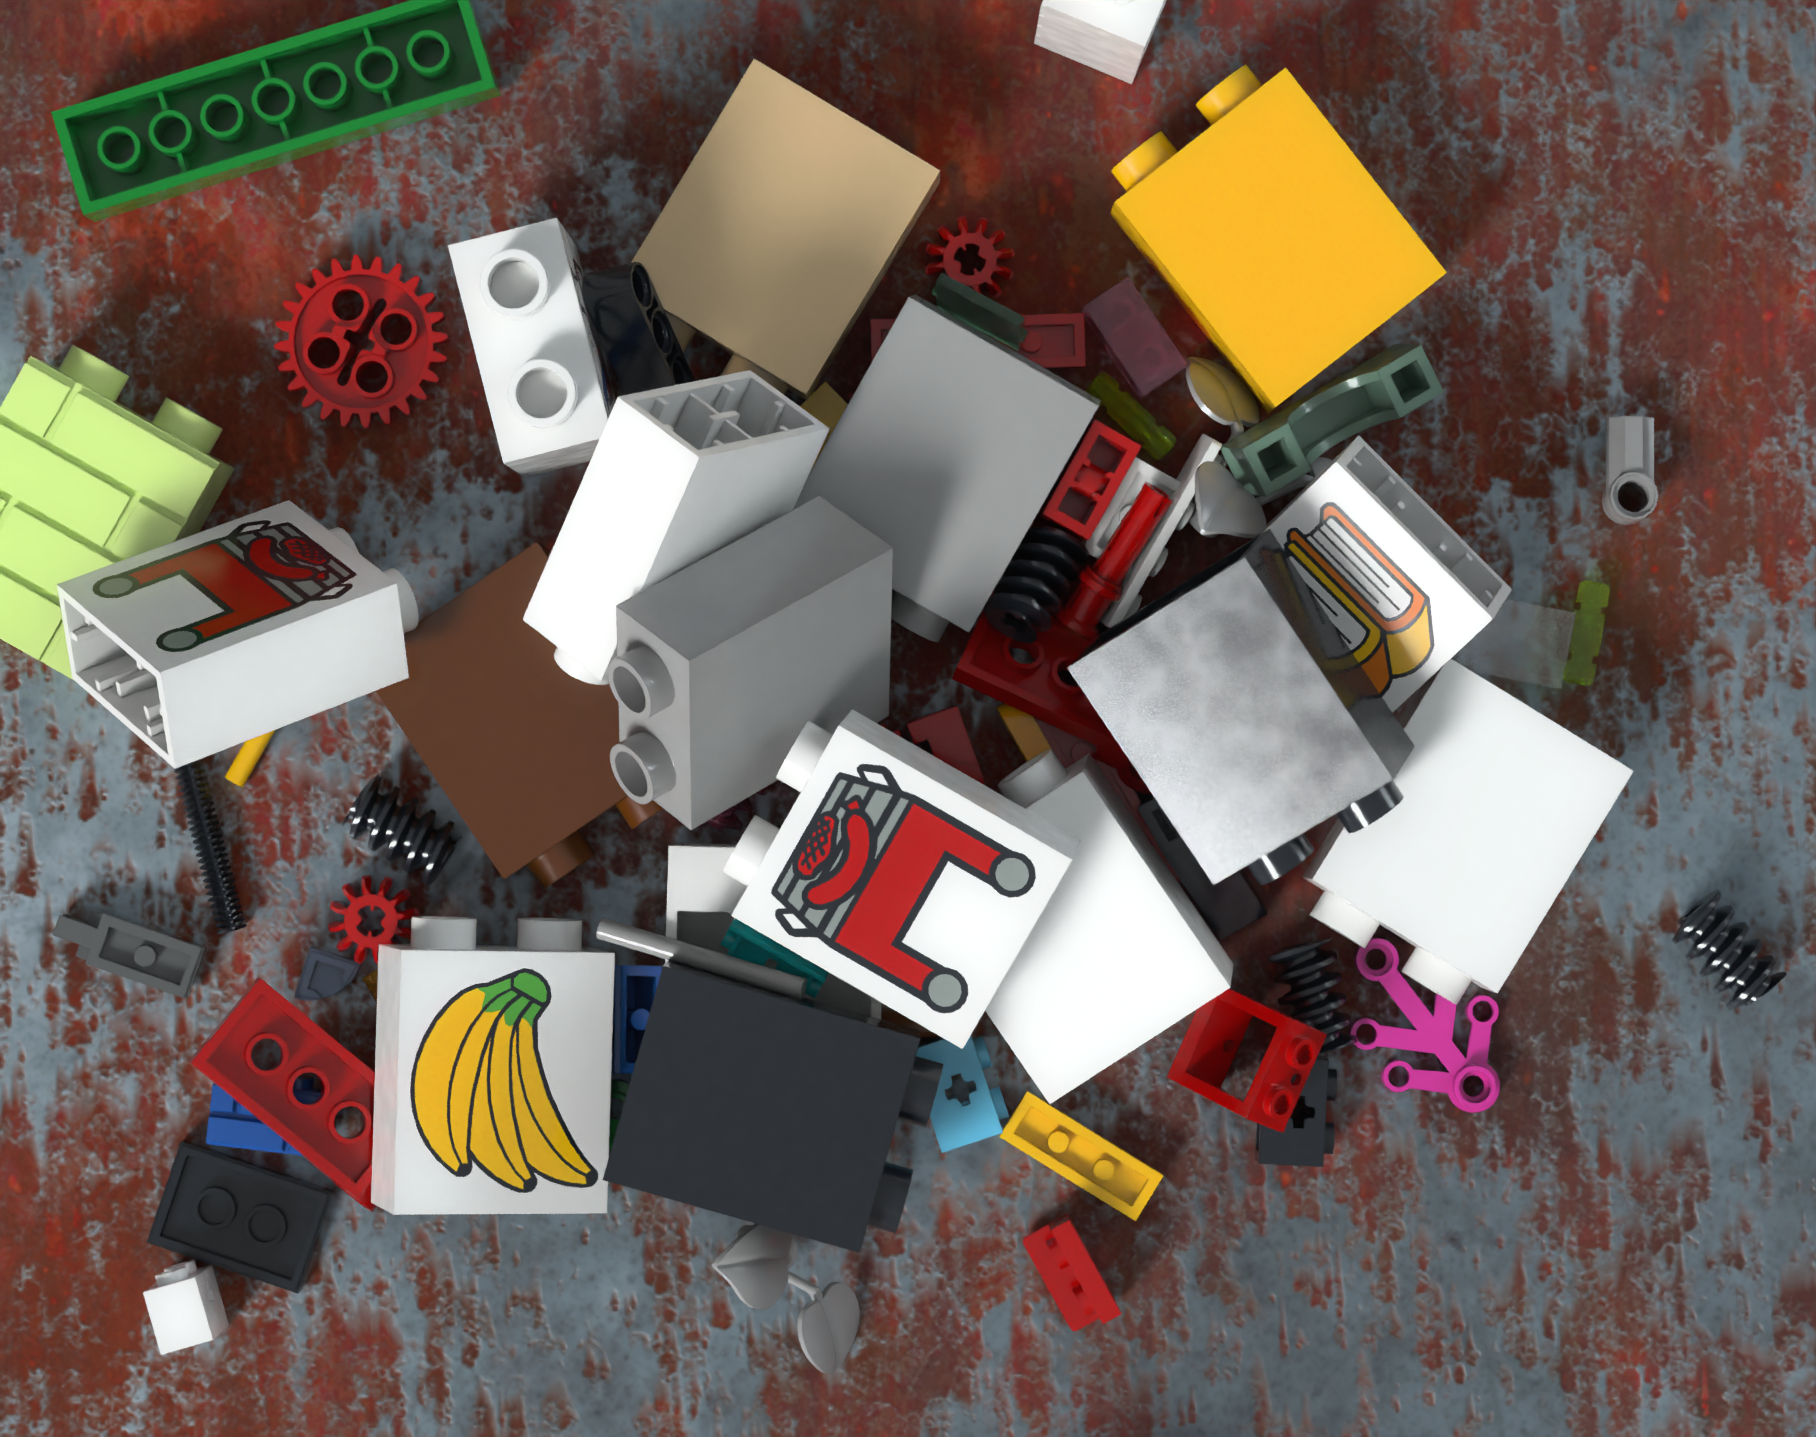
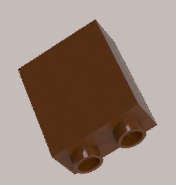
M536 542L419 621L414 630L404 633L409 678L376 690V692L503 879L510 878L528 867L544 890L596 855V852L581 832L583 828L616 806L631 829H634L664 808L655 801L647 804L635 802L623 791L614 776L610 763V751L614 745L619 743V706L610 684H591L566 673L554 659V652L557 646L523 620L551 554L546 545Z

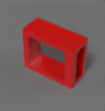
M1229 988L1196 1010L1167 1078L1248 1120L1283 1133L1327 1034L1248 995ZM1255 1016L1276 1026L1277 1029L1244 1100L1222 1089L1221 1085L1252 1017ZM1296 1074L1295 1081L1291 1083L1292 1077Z

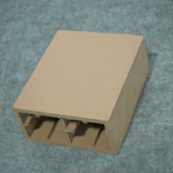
M753 59L631 263L640 262L647 270L683 353L696 334L732 356L720 376L751 370L783 395L788 389L804 400H808L816 390L940 184V170L758 60Z

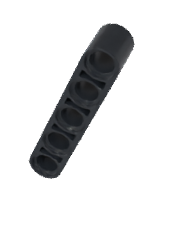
M640 262L593 271L584 275L582 295L586 309L625 395L696 381L650 276Z

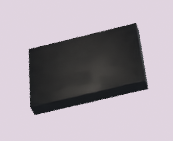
M182 1140L147 1243L298 1294L301 1292L334 1190Z

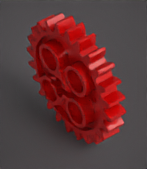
M359 255L353 256L351 270L346 271L336 258L332 259L331 276L326 277L318 269H312L316 285L310 289L306 285L297 282L295 287L303 299L300 303L285 300L283 302V306L294 315L292 321H277L275 325L284 332L289 333L288 340L274 344V349L290 354V359L281 363L278 369L282 373H296L297 377L287 387L289 391L308 390L302 402L303 407L309 409L319 402L323 403L320 412L321 419L328 421L338 410L340 411L342 427L349 428L354 416L359 415L363 428L371 430L374 415L379 414L384 423L391 426L393 425L392 409L398 407L400 411L410 417L413 415L408 400L412 396L424 402L429 401L427 393L421 387L424 382L441 383L442 380L431 371L433 364L448 363L449 359L435 350L436 345L450 341V336L442 332H435L434 326L443 322L446 316L443 312H428L427 309L437 299L433 292L425 293L421 296L416 295L423 281L420 277L416 275L406 283L402 282L405 267L397 263L386 274L384 273V260L379 256H376L373 260L370 270L365 269L363 260ZM348 293H358L364 302L362 313L354 320H342L337 311L339 300ZM383 299L386 301V307L372 326L368 336L375 343L374 348L371 352L363 349L359 352L352 367L350 378L347 384L342 386L338 382L339 377L347 368L356 352V347L350 342L351 337L354 333L362 336L365 334L370 325L369 323L377 302ZM402 316L408 318L412 327L408 340L398 345L388 343L385 338V328L388 322L395 317ZM323 341H335L340 351L338 361L330 368H318L313 357L315 348ZM370 365H383L388 376L386 385L378 392H366L361 385L362 372Z

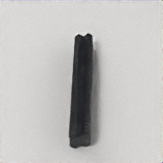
M199 759L176 768L174 773L179 774L175 779L181 780L177 783V786L182 787L179 789V792L185 793L181 796V799L185 800L182 805L188 806L184 809V812L187 811L189 813L186 815V818L191 819L187 823L194 825L189 828V831L195 832L191 837L197 838L193 841V844L198 845L194 849L200 851L196 854V857H202L198 860V863L204 864L199 868L200 870H206L201 874L207 877L203 882L209 883L205 886V889L210 890L206 894L213 896L208 901L215 902L210 906V908L216 909L212 912V915H218L213 919L219 922L215 927L222 928L217 931V934H224L245 928L247 924L242 923L245 917H239L243 914V911H237L242 905L236 904L240 898H234L238 894V892L232 891L236 888V885H230L235 879H228L233 875V872H227L231 869V866L225 865L230 861L223 859L228 853H221L226 847L220 846L224 843V840H218L223 835L216 834L221 828L214 827L219 824V821H213L218 816L211 814L216 809L209 808L214 802H208L212 795L206 794L211 790L204 789L209 783L202 782L207 779V776H201L205 770L199 769L204 765L203 763H197L201 760Z

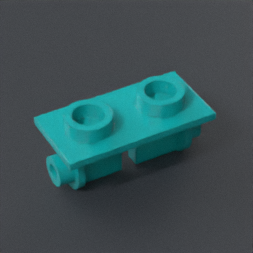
M736 918L732 921L720 943L721 946L729 950L727 953L729 956L763 966L768 958H771L778 962L776 970L806 978L807 988L805 994L814 999L829 975L828 971Z

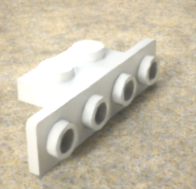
M1202 434L1177 479L1135 457L1090 540L1081 541L1090 555L1095 558L1100 557L1123 517L1133 505L1145 482L1153 486L1155 485L1174 499L1173 504L1158 523L1152 536L1122 581L1121 585L1124 588L1121 592L1123 595L1119 601L1111 602L1100 619L1105 626L1111 628L1138 610L1142 600V596L1138 593L1148 575L1154 577L1160 571L1168 555V549L1165 548L1166 543L1174 529L1180 531L1187 524L1193 513L1195 503L1191 500L1195 494V472L1197 468L1206 461L1221 463L1222 457L1218 452L1222 444Z

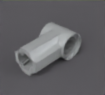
M1644 416L1609 417L1606 419V489L1602 497L1603 510L1608 518L1615 523L1623 525L1634 524L1652 513L1657 506L1659 496L1657 486L1654 483V418ZM1630 485L1640 492L1642 505L1638 512L1627 511L1620 505L1618 491L1621 486Z

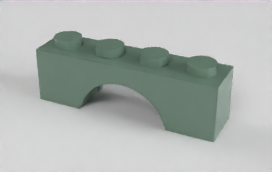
M1394 344L1224 443L1220 450L1234 478L1243 485V489L1252 495L1267 497L1311 471L1312 463L1321 454L1339 442L1372 426L1399 419L1444 393L1422 345Z

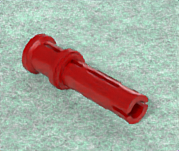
M1148 482L1144 483L1136 500L1123 517L1100 557L1097 558L1093 566L1088 565L1081 570L1078 576L1081 582L1065 607L1061 606L1060 611L1055 614L1062 623L1090 639H1094L1099 633L1096 627L1111 602L1119 601L1123 595L1121 592L1124 588L1121 585L1122 581L1152 536L1158 523L1173 504L1174 499L1155 485L1153 486Z

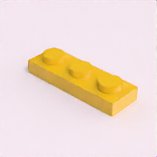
M1026 1090L1004 1125L1003 1133L999 1134V1137L1134 1221L1137 1220L1164 1176L1161 1172Z

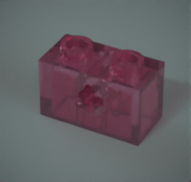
M1126 277L1083 307L1081 313H1084L1085 319L1140 400L1185 371L1188 367V364L1129 277Z

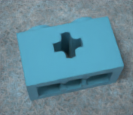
M970 1036L963 1049L942 1037L919 1043L916 1056L943 1064L939 1085L930 1113V1119L941 1152L944 1153L1003 1133L1000 1120L1009 1117L1000 1087L989 1090L983 1069L991 1067L992 1063L983 1036L974 1039ZM960 1073L965 1082L974 1081L976 1084L975 1087L969 1089V1100L963 1102L959 1101L956 1094L947 1095L945 1092L946 1089L952 1086L951 1076Z

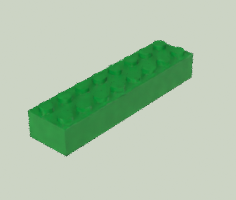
M409 0L55 110L51 114L82 213L85 217L96 222L499 97L501 93L472 0Z

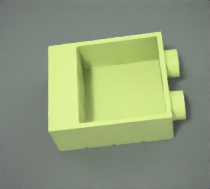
M73 344L59 369L30 356L0 407V639L71 679L72 673L57 584L199 533L235 469L209 454L223 430L221 427L167 397L154 420H148L116 401L130 376Z

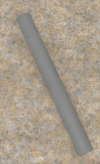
M602 918L598 925L596 937L603 941L800 1000L803 998L807 988V979L606 918Z

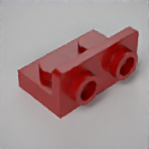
M1067 1213L1023 1237L1024 1247L1072 1331H1077L1097 1319H1100L1102 1324H1105L1122 1314L1119 1305Z

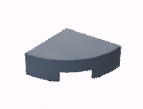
M313 946L310 947L294 998L314 1001L339 993L354 980L363 963L359 964L353 959Z

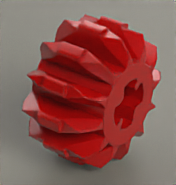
M964 216L958 217V236L954 237L951 231L943 225L937 229L940 239L947 245L946 248L933 243L927 244L926 253L943 261L930 263L925 266V274L927 276L945 274V277L934 286V292L937 295H941L953 285L956 288L951 302L954 306H960L964 291H971L973 306L975 308L981 307L983 304L981 288L984 287L995 299L1002 295L1000 287L992 277L1004 281L1012 280L1013 271L996 265V263L1013 259L1015 256L1014 250L1012 248H1004L995 251L994 247L1003 241L1006 234L1002 229H999L988 239L985 238L983 235L988 220L985 218H979L975 233H968L966 218ZM966 249L976 250L978 252V261L985 264L980 272L974 268L973 275L971 276L961 273V263L954 260L960 252L963 256H966Z
M372 875L362 876L361 887L363 895L354 885L347 883L342 887V890L351 904L337 900L331 902L330 909L345 915L344 920L329 923L328 929L330 932L346 929L348 936L340 940L336 947L342 952L350 948L354 943L358 944L354 954V961L356 963H363L368 957L370 948H372L374 961L378 965L379 944H402L397 938L398 935L411 939V927L403 925L404 920H409L413 916H420V910L418 908H410L402 911L400 904L408 900L412 893L406 888L399 891L394 897L390 896L394 886V878L385 877L380 884L378 892H376L375 881ZM369 905L371 911L381 908L386 915L381 920V925L385 929L381 934H378L377 928L368 932L363 926V923L368 919L364 910Z

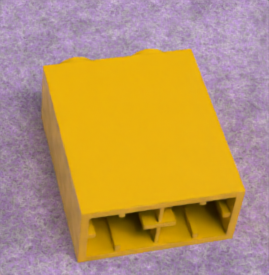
M1244 65L1225 78L1196 103V107L1211 125L1207 130L1179 152L1164 133L1160 131L1141 144L1111 170L1112 174L1127 192L1114 202L1110 215L1268 414L1447 272L1285 67L1262 85L1249 67Z

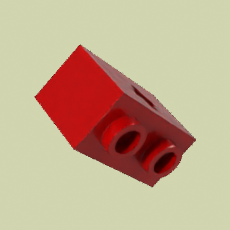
M1096 419L1091 420L1037 516L1081 541L1090 540L1142 446Z

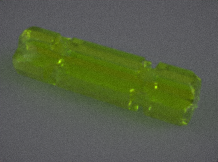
M1100 373L1088 385L1086 392L1100 399L1099 406L1102 404L1108 408L1106 413L1136 441L1140 438L1145 443L1143 448L1155 459H1162L1175 446L1177 442L1176 437L1163 425L1159 428L1154 423L1157 419L1127 391L1122 393L1118 389L1120 384L1108 373Z
M1581 581L1578 586L1576 602L1581 603L1580 610L1574 609L1567 652H1572L1571 660L1565 659L1562 674L1563 680L1568 683L1589 686L1594 682L1597 665L1592 664L1593 656H1599L1606 618L1605 614H1601L1602 607H1608L1611 591L1610 586L1604 583Z

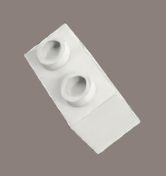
M190 1260L164 1268V1272L155 1275L156 1283L145 1290L143 1295L161 1355L214 1340L229 1326L212 1264L197 1268L195 1260Z

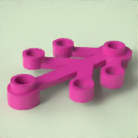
M1371 938L1366 948L1358 946L1354 954V964L1359 974L1366 979L1379 981L1415 1029L1384 1026L1367 1017L1358 1018L1350 1025L1348 1034L1351 1033L1356 1036V1031L1360 1025L1370 1024L1375 1030V1036L1367 1044H1362L1357 1040L1353 1045L1362 1050H1371L1379 1046L1433 1053L1448 1071L1412 1069L1411 1065L1407 1062L1395 1059L1387 1062L1382 1068L1381 1080L1384 1086L1394 1092H1404L1410 1088L1447 1093L1451 1102L1457 1108L1470 1113L1481 1112L1491 1107L1500 1092L1499 1077L1496 1071L1487 1064L1492 1024L1499 1015V1007L1496 1001L1485 995H1476L1468 1000L1465 1006V1015L1471 1023L1466 1057H1464L1452 1041L1457 1005L1436 993L1432 1015L1397 970L1399 964L1398 952L1389 941L1381 938ZM1372 949L1381 950L1385 957L1383 965L1378 969L1369 968L1365 961L1367 953ZM1479 1001H1487L1491 1006V1015L1484 1021L1476 1020L1473 1015V1007ZM1395 1066H1402L1407 1071V1079L1400 1086H1394L1389 1081V1072ZM1475 1075L1480 1078L1482 1088L1478 1094L1470 1096L1464 1092L1463 1083L1467 1077Z

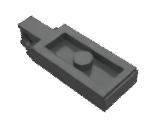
M94 910L91 911L88 921L65 913L59 915L53 932V936L79 944L75 956L86 960L85 964L185 999L190 997L207 947L122 917Z

